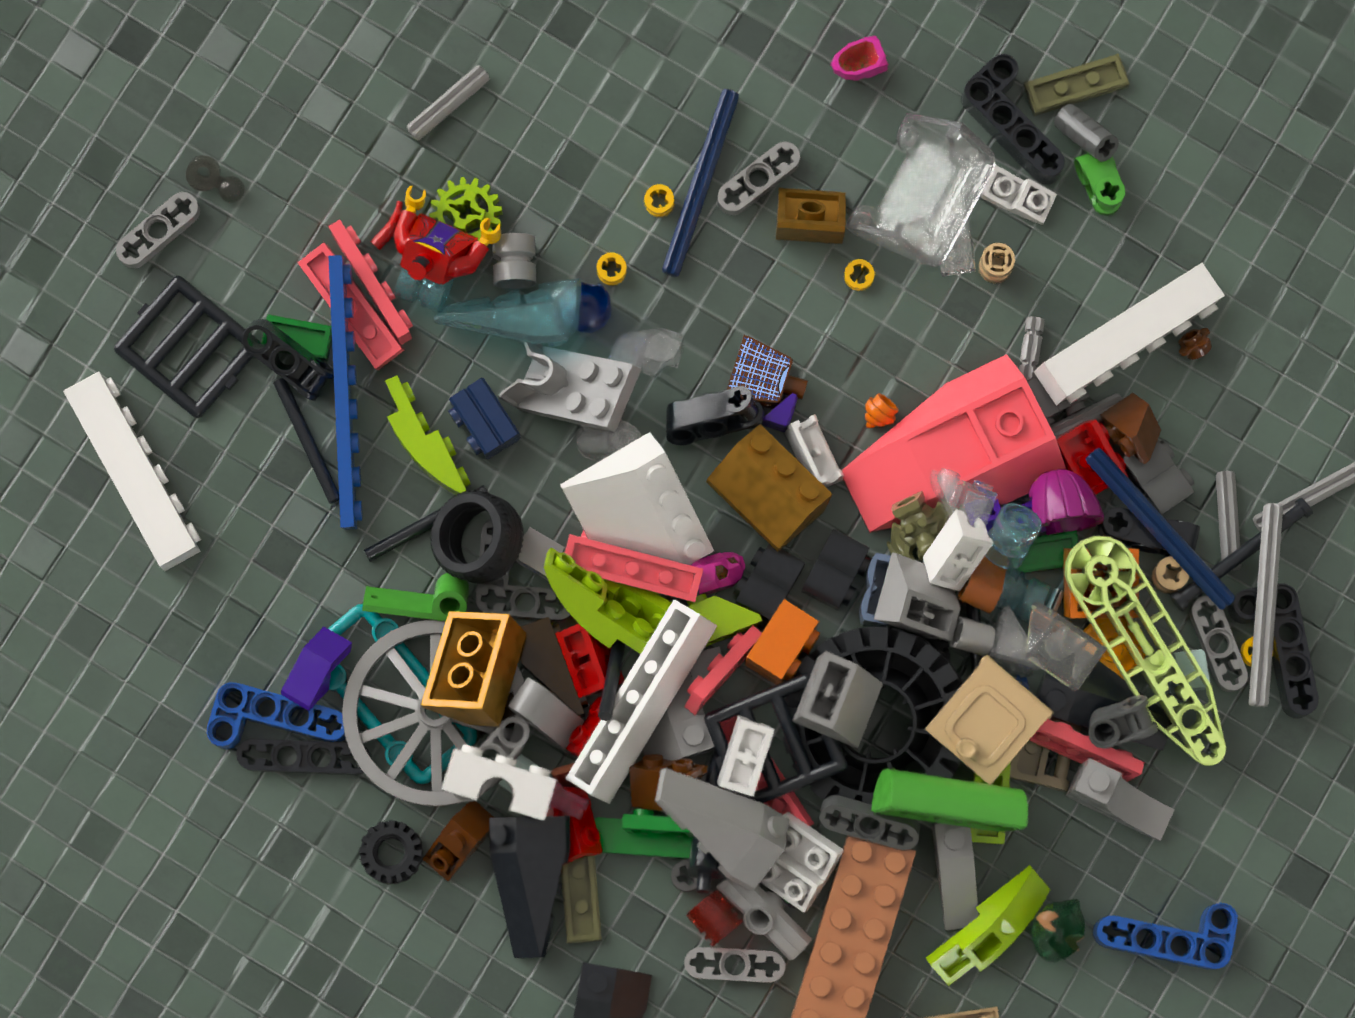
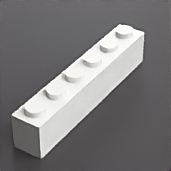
M1200 263L1048 359L1034 373L1055 405L1060 404L1066 399L1071 404L1087 393L1084 388L1089 384L1094 383L1098 387L1114 376L1111 370L1119 365L1125 370L1140 359L1137 354L1144 349L1151 353L1166 343L1163 337L1173 332L1176 337L1192 326L1190 320L1194 317L1199 316L1203 320L1217 311L1216 303L1225 295L1204 264Z
M98 371L64 390L65 396L158 565L164 571H167L201 552L196 544L201 540L192 522L186 525L180 513L185 511L176 493L169 495L164 486L165 483L169 482L160 464L153 466L148 457L149 454L153 453L144 435L137 437L132 428L133 425L137 424L135 418L127 406L121 408L116 397L121 395L113 379L111 377L105 379Z
M675 599L673 600L617 692L612 719L609 721L600 720L568 773L567 780L588 794L608 804L611 803L629 773V767L634 765L717 628L716 624Z

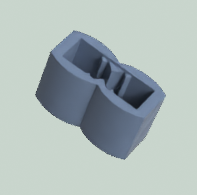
M876 553L867 569L865 579L867 591L859 608V619L863 626L888 627V624L874 620L891 555Z

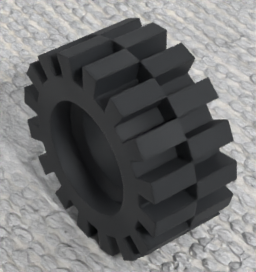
M395 820L382 821L377 823L378 825L367 830L368 833L365 836L363 835L359 853L361 865L371 877L385 884H400L399 882L407 881L413 874H416L423 860V845L419 836L412 828ZM388 839L399 840L405 849L404 858L399 864L394 866L383 864L378 857L379 846Z

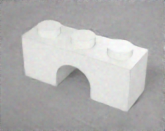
M464 744L461 750L453 749L441 790L477 800L482 784L490 778L498 777L505 780L512 790V799L508 810L545 820L556 784V779L549 777L550 770L530 765L529 771L515 767L517 760L497 755L495 761L481 757L483 750Z

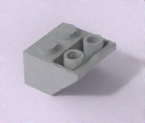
M892 553L874 620L924 638L952 641L960 612V605L955 591L930 584L924 563Z
M825 651L817 658L793 722L858 748L883 683L859 665Z

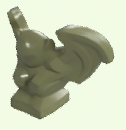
M922 491L893 504L891 510L895 518L900 519V525L895 522L892 524L891 542L887 541V547L891 554L897 553L916 560L912 552L917 547L918 558L921 561L955 511V508L942 501H938L934 509L925 504V496ZM960 507V510L966 514L965 509Z

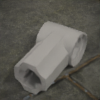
M959 614L952 641L948 642L954 648L986 656L993 646L995 630L993 626L976 622Z

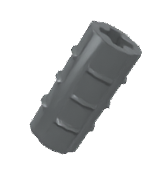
M1074 104L1065 105L1055 116V127L1063 135L1073 140V143L1078 144L1084 151H1087L1100 162L1107 161L1117 151L1119 145L1118 138Z

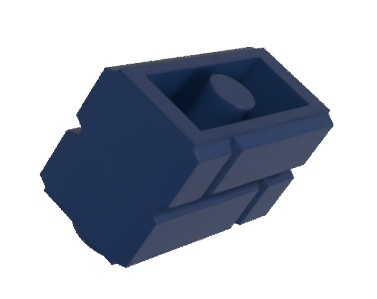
M484 378L478 379L449 398L452 408L448 410V413L458 428L464 425L471 436L467 437L466 440L476 456L482 453L486 460L521 439L519 431Z

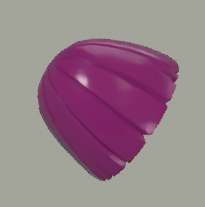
M1057 469L1045 472L1030 487L1029 499L1032 500L1034 527L1045 526L1047 530L1045 531L1046 535L1075 530L1079 532L1083 529L1087 530L1096 527V525H1100L1104 521L1102 508L1094 492L1081 476L1072 471Z

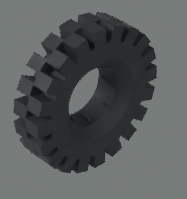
M877 626L857 628L829 638L817 646V649L810 655H807L801 662L793 678L805 673L811 674L817 658L825 651L853 662L882 682L881 689H885L886 685L899 691L906 699L903 701V704L909 703L913 714V726H908V730L912 731L907 744L900 751L897 748L892 750L894 752L892 756L871 758L872 753L869 752L866 756H863L849 745L840 742L848 762L847 769L810 784V790L822 800L838 795L872 805L876 783L884 769L952 778L962 761L927 732L925 728L963 685L960 674L958 675L952 666L953 663L942 651L932 646V643L918 635H913L901 629ZM804 690L786 696L785 701L793 719ZM795 723L812 768L832 761L821 733ZM783 736L782 738L786 753L790 754L792 761L794 763L792 766L796 773L800 774L794 761V758L792 756V753L790 751V748L788 746V743L786 741L785 736Z

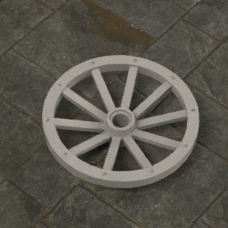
M440 620L413 622L389 632L376 641L363 654L350 675L345 690L342 710L343 727L349 749L367 777L379 788L400 800L433 807L465 802L457 799L453 793L441 790V731L444 730L455 747L461 750L463 744H467L452 725L453 722L491 734L496 728L492 726L468 725L444 715L437 720H432L426 716V709L421 706L425 688L395 650V647L408 640L430 635L431 672L446 621ZM386 654L419 699L409 698L363 684L374 665ZM518 666L510 689V693L513 692L514 696L524 683ZM360 696L415 710L414 713L359 733L357 711ZM419 723L385 774L372 761L363 744ZM515 723L513 730L504 728V738L509 740L510 743L518 742L522 737L521 727ZM429 730L431 739L432 791H422L402 785L395 780ZM523 747L518 751V753H517L512 759H514V760L517 759V757L520 755V753H521ZM496 777L485 792L493 788L502 779Z

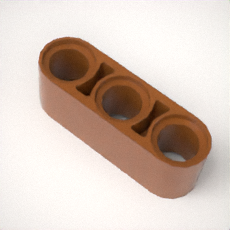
M989 537L992 539L993 545L958 592L957 597L958 600L988 614L994 610L1001 596L1012 546L1010 541Z

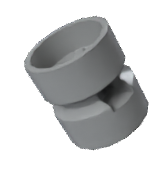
M526 233L501 234L500 240L492 244L493 258L498 261L493 265V286L502 289H524L535 286L536 264L530 261L536 254L535 236Z

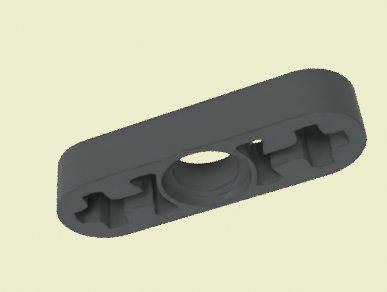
M838 795L830 796L822 803L820 821L828 830L898 850L912 849L918 843L920 825L915 819L876 814L871 811V804ZM834 810L841 811L838 817L832 816ZM852 814H855L854 823L850 822ZM872 817L880 825L870 829L864 827L860 821L863 818ZM886 823L890 824L888 832H885ZM902 829L908 830L905 836L899 835Z

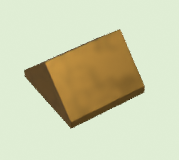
M779 188L776 239L843 243L846 220V192Z

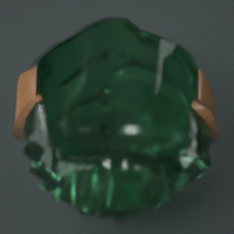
M1078 899L1052 902L1047 904L1035 917L1031 927V937L1035 950L1043 960L1056 963L1068 959L1076 951H1079V946L1076 942L1083 939L1085 935V920L1080 908V901Z

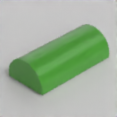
M884 769L881 772L874 790L871 811L876 814L1001 833L1026 828L1028 819L1027 798L1022 789L893 769Z

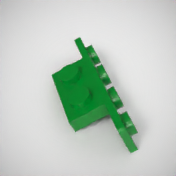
M634 809L633 814H623V819L595 818L596 828L600 834L602 853L690 859L693 834L688 829L682 830L668 814L667 817L654 816V811Z

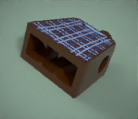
M744 335L727 390L737 386H745L752 392L753 401L759 402L763 408L774 409L781 403L783 394L789 396L793 393L797 395L798 399L802 400L808 380L789 375L793 364L791 357Z

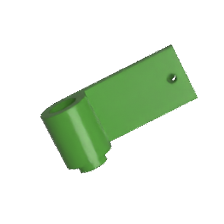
M446 573L437 580L434 595L366 586L362 611L446 621L449 611L466 612L469 584L465 580Z

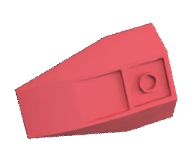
M1006 354L943 385L842 469L844 474L842 479L869 533L891 529L893 522L900 525V519L895 518L891 510L892 505L920 491L925 496V504L933 509L938 501H942L960 510V507L964 508L966 504L995 493L1000 505H1006L1029 494L1032 483L1041 474L1057 469L1066 470L1056 437L1026 378Z

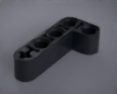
M999 54L993 57L968 80L961 99L962 105L1034 180L1040 184H1052L1057 181L1064 168V156L1004 95L1014 85L1019 68L1015 58L1007 54ZM996 68H1005L1010 73V77L1005 79L999 78L995 75L994 70ZM976 89L981 90L985 93L986 99L982 101L974 100L970 96V92ZM1003 113L1007 115L1010 122L998 124L993 119V115ZM1021 136L1028 137L1032 141L1033 146L1023 148L1018 145L1016 139ZM1038 149L1041 150L1040 155L1036 154ZM1051 162L1054 164L1053 169L1051 167H1048L1046 170L1042 168L1043 163L1048 164Z
M1279 583L1277 585V593L1285 596L1287 606L1285 609L1276 607L1272 661L1283 711L1292 718H1302L1311 714L1317 708L1319 697L1298 595L1292 586L1286 583ZM1257 587L1240 591L1235 595V600L1228 606V613L1235 622L1240 624L1255 622ZM1246 598L1252 602L1254 611L1251 615H1246L1240 611L1238 607L1239 599ZM1280 626H1287L1293 631L1294 639L1291 643H1287L1280 638ZM1288 659L1295 660L1300 665L1301 672L1299 676H1292L1287 672L1286 662ZM1301 681H1303L1304 685L1300 686L1299 688H1297V686L1293 688L1289 687V685H1294ZM1299 696L1300 699H1306L1307 704L1302 706V708L1299 704L1294 705V698Z

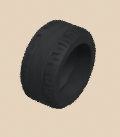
M479 490L458 493L457 496H453L448 502L444 503V506L438 511L435 521H433L434 525L431 528L432 537L430 540L432 541L431 546L435 560L445 572L456 578L478 584L495 581L510 571V568L517 562L516 559L519 558V553L522 551L524 530L519 514L506 500ZM488 511L493 523L491 543L487 551L479 559L467 563L461 548L464 529L473 517L481 512Z

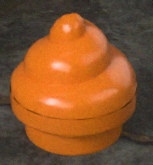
M878 393L875 398L870 397L865 404V410L867 411L865 414L866 427L875 428L876 426L884 427L891 425L896 420L895 415L899 411L898 407L881 393Z

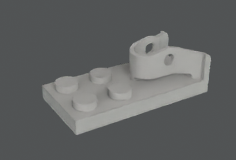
M525 335L523 343L527 350V356L532 358V362L524 380L517 379L500 393L499 398L521 412L616 432L641 369L630 363L542 346Z

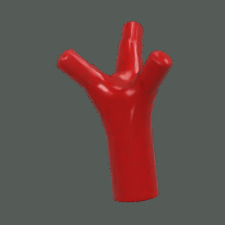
M402 201L396 202L391 218L370 241L379 250L394 237V232L402 212Z

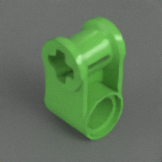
M1089 153L1074 158L1076 173L1080 182L1084 185L1095 211L1101 215H1112L1117 212L1125 196V186L1116 169L1113 156L1103 162H1100ZM1103 192H1106L1108 196L1103 197ZM1114 195L1115 197L1111 200L1109 196Z

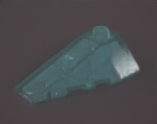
M578 278L538 284L539 290L520 295L519 289L511 290L507 294L497 297L492 302L489 297L485 296L449 304L434 316L436 324L532 344L548 343L549 346H559L568 342V338L578 329L581 280Z

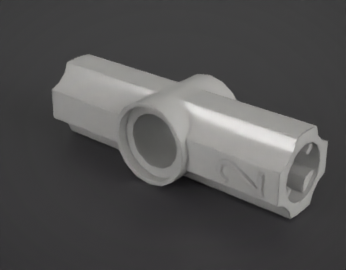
M726 876L716 886L744 914V923L748 930L754 934L765 935L790 961L796 958L811 942L812 938L784 911V902L776 893L764 891L759 885L753 890H748Z

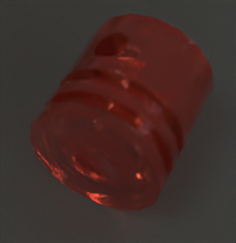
M718 889L686 914L687 918L697 927L699 933L702 934L704 932L706 934L704 939L706 941L710 939L711 943L709 945L711 947H714L744 922L742 918L738 920L736 916L739 914L736 911L734 913L731 911L732 905L725 900L723 894Z

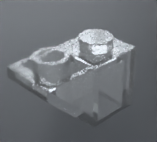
M941 468L940 472L932 470L930 484L947 521L955 509L964 511L968 518L967 521L972 527H974V522L977 518H980L987 527L998 493L992 491L993 487L974 480L973 484L960 480L961 475L949 469Z

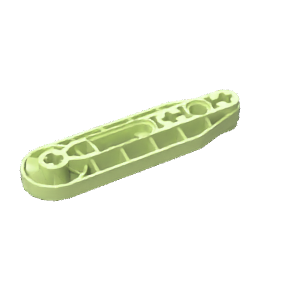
M1092 536L1081 540L1071 549L1065 561L1067 584L1133 695L1137 696L1140 694L1130 677L1141 672L1154 693L1148 699L1149 703L1146 706L1149 707L1159 701L1172 723L1166 729L1155 721L1149 711L1152 721L1157 723L1159 730L1196 762L1205 766L1218 764L1226 754V744L1212 686L1132 553L1123 543L1111 537ZM1096 563L1107 566V571H1103L1106 573L1104 578L1093 575V570H1097L1094 568ZM1071 569H1082V573H1071ZM1118 569H1129V571H1118ZM1136 571L1142 582L1132 587ZM1089 583L1096 585L1088 598L1083 596ZM1112 584L1117 593L1115 597L1112 596L1107 586ZM1144 587L1160 611L1151 617L1147 615L1135 595ZM1124 596L1127 598V601L1120 607L1113 609L1111 606L1112 603L1120 601ZM1083 601L1093 605H1101V607L1090 613ZM1134 609L1156 645L1157 651L1154 652L1153 647L1141 631L1138 622H1134L1128 613L1130 610ZM1104 612L1119 635L1109 643L1094 620L1095 617ZM1125 616L1130 624L1128 628L1134 634L1143 653L1147 656L1146 658H1142L1118 617ZM1162 617H1164L1177 639V642L1168 647L1153 625ZM1122 642L1136 663V666L1127 672L1112 650L1114 646ZM1179 647H1182L1195 671L1184 676L1171 655ZM1198 676L1205 685L1209 703L1203 706L1189 684ZM1169 681L1178 684L1174 690L1178 698L1184 700V702L1178 703L1174 696L1165 694L1169 689L1167 685ZM1194 709L1197 714L1195 724L1190 727H1184L1182 723L1183 714L1187 710ZM1209 710H1211L1214 724L1207 714ZM1177 731L1185 746L1171 733ZM1201 734L1204 740L1214 743L1210 746L1211 754L1207 755L1201 752L1204 749V745L1200 738L1194 735Z

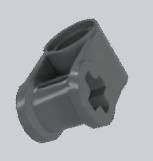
M1133 696L1122 702L1095 710L1089 720L1088 733L1092 744L1105 749L1132 740L1144 739L1155 734L1159 728L1157 723L1152 721L1146 706L1149 703L1147 696ZM1101 723H1107L1114 729L1104 733L1097 730L1096 726Z

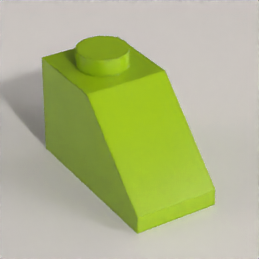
M702 594L696 597L695 602L687 601L688 608L717 625L705 647L733 637L738 632L748 631L752 625L758 627L762 624L760 614L717 596L707 598L706 594Z

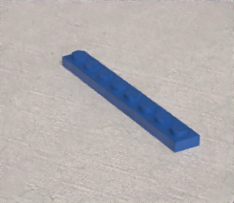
M342 255L328 256L340 527L343 530L357 529V521L363 520L362 501H356L355 487H361L360 466L354 467V453L360 452L359 433H353L352 419H358L357 399H351V386L357 385L356 366L350 365L349 352H355L354 331H348V318L354 317L353 298H347L346 289L347 284H352L351 264H345V259Z

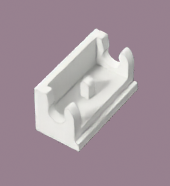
M816 414L811 415L804 422L800 423L798 420L790 423L784 433L796 459L825 487L843 481L844 474L834 459L820 429Z
M955 509L923 556L930 584L956 591L962 589L993 545L992 539L988 537L986 526L980 518L976 519L974 527H972L968 523V518L964 511Z
M738 715L717 780L720 787L754 796L775 729L770 728L764 723H756Z

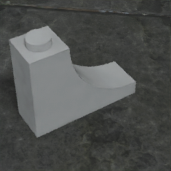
M1091 758L1079 765L1065 797L1158 842L1161 841L1175 809L1133 787L1122 778V773Z

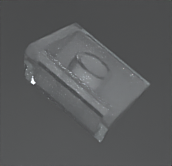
M1039 601L1033 602L1024 657L1073 691L1080 689L1107 648Z
M1010 606L1004 607L995 618L993 626L995 639L987 655L1004 670L1030 677L1036 674L1043 664Z

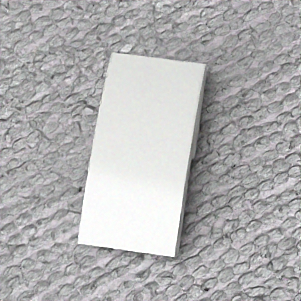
M994 165L991 166L978 196L1020 217L1038 224H1044L1057 194L1031 179L1023 180L1005 169Z

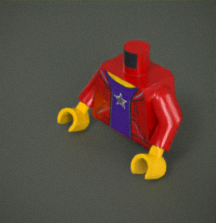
M409 186L405 196L407 208L402 210L394 232L397 252L402 255L401 267L406 269L409 276L414 280L426 278L437 284H445L453 278L473 274L489 251L488 244H495L500 240V224L497 225L494 231H488L490 228V218L482 220L480 223L481 238L478 241L477 237L420 213L416 215V211L422 209L425 204L426 191L423 190L420 199L411 198L413 186Z

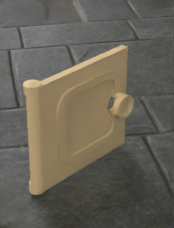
M986 655L981 658L980 665L928 724L925 730L991 785L1041 725L1051 718L1053 711Z

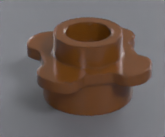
M1193 329L1185 333L1178 341L1181 346L1179 354L1187 356L1191 360L1206 355L1212 348L1211 341L1208 338L1210 334L1209 329Z

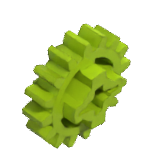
M461 177L460 185L457 186L449 180L447 181L448 191L440 188L437 190L440 201L431 200V207L437 211L430 213L429 217L445 223V215L448 219L454 221V228L469 233L477 227L480 228V223L485 218H490V228L488 231H493L492 227L496 228L498 224H500L501 228V220L495 216L503 214L502 207L494 206L499 202V196L497 194L489 196L491 191L490 185L486 184L480 188L478 178H474L471 184H467L465 177ZM464 194L462 197L456 200H451L458 195ZM478 198H481L486 203L488 212H485V209L479 208ZM466 209H471L472 215H467L466 219H461L460 213H465ZM479 229L478 231L471 233L470 235L477 237L479 241V239L481 238V231Z

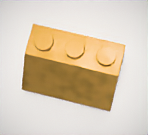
M761 424L732 448L706 480L777 552L825 511L832 496V493Z
M449 611L421 706L468 725L500 727L527 633L509 614Z

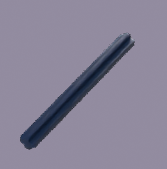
M723 89L662 267L663 273L669 276L678 277L680 275L739 99V94L733 90Z
M1101 448L1095 449L1087 456L1086 462L1213 603L1221 610L1227 608L1235 600L1234 594Z

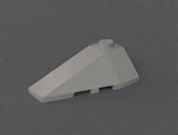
M690 672L644 746V756L659 754L663 756V759L674 761L682 758L691 759L715 751L713 741L704 721L705 714L703 708L694 715L684 707L690 697L687 689L693 682Z
M667 768L661 770L655 801L682 830L688 829L698 839L699 844L697 846L704 854L711 853L720 863L718 869L726 877L748 890L755 889L785 850L789 818L763 803Z

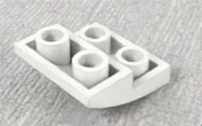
M790 812L784 814L785 817L789 818L785 850L760 883L805 913L826 884L844 850Z

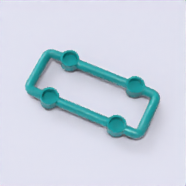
M358 604L328 629L338 635H342L359 619L364 617L372 626V637L376 642L399 627L395 621L389 618H382L379 613L362 611L363 604ZM404 643L396 646L395 650L426 689L430 673ZM340 664L331 672L329 690L336 691L344 699L348 678L345 669ZM359 697L358 718L368 729L383 725ZM455 722L452 723L464 734L462 738L466 744L472 747L478 737L477 730ZM391 734L377 738V740L386 749L385 759L392 766L406 745V742L396 741ZM455 745L442 754V772L448 768L453 749H457ZM412 754L402 770L415 783L427 784L431 782V764L422 771L413 761L414 756Z

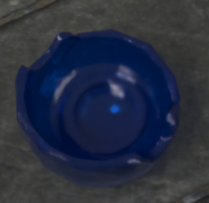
M581 282L575 288L568 291L562 300V318L574 331L593 333L605 327L612 315L610 294L601 283L593 285Z

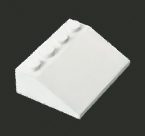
M650 432L560 484L590 540L687 565L693 564L714 551L665 451Z

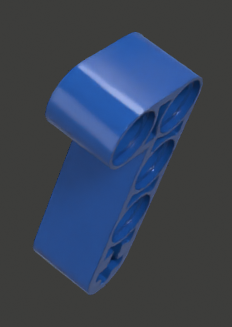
M235 682L226 683L219 688L206 732L208 739L221 749H231L239 744L247 720L325 742H342L346 739L343 727V714L341 712L315 704L308 711V721L302 726H295L291 720L293 713L298 709L305 708L283 695ZM232 691H240L243 696L241 704L235 708L227 707V695ZM265 700H273L276 705L274 713L269 717H262L259 714V706ZM317 713H321L318 718L327 723H332L334 718H337V722L342 726L341 729L334 730L333 734L330 735V731L326 727L317 724ZM223 724H230L233 729L232 736L226 741H218L216 737L218 727Z
M1226 903L1213 904L1203 911L1198 933L1120 916H1106L1095 923L1093 937L1104 948L1214 970L1226 966L1230 961L1238 918L1235 909L1231 905ZM1215 910H1221L1226 914L1227 923L1223 929L1216 928L1211 921L1212 913ZM1113 923L1115 931L1126 932L1128 931V926H1131L1127 934V946L1124 945L1126 937L1116 936L1108 941V935L1102 933L1103 927ZM1141 929L1149 931L1153 937L1152 945L1148 949L1141 948L1136 941L1137 933ZM1176 936L1183 938L1187 944L1186 952L1182 956L1175 955L1171 950V941ZM1209 944L1216 945L1221 951V957L1217 963H1211L1206 959L1205 949Z

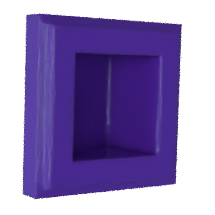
M792 393L764 417L762 425L785 432L790 425L797 404V395Z

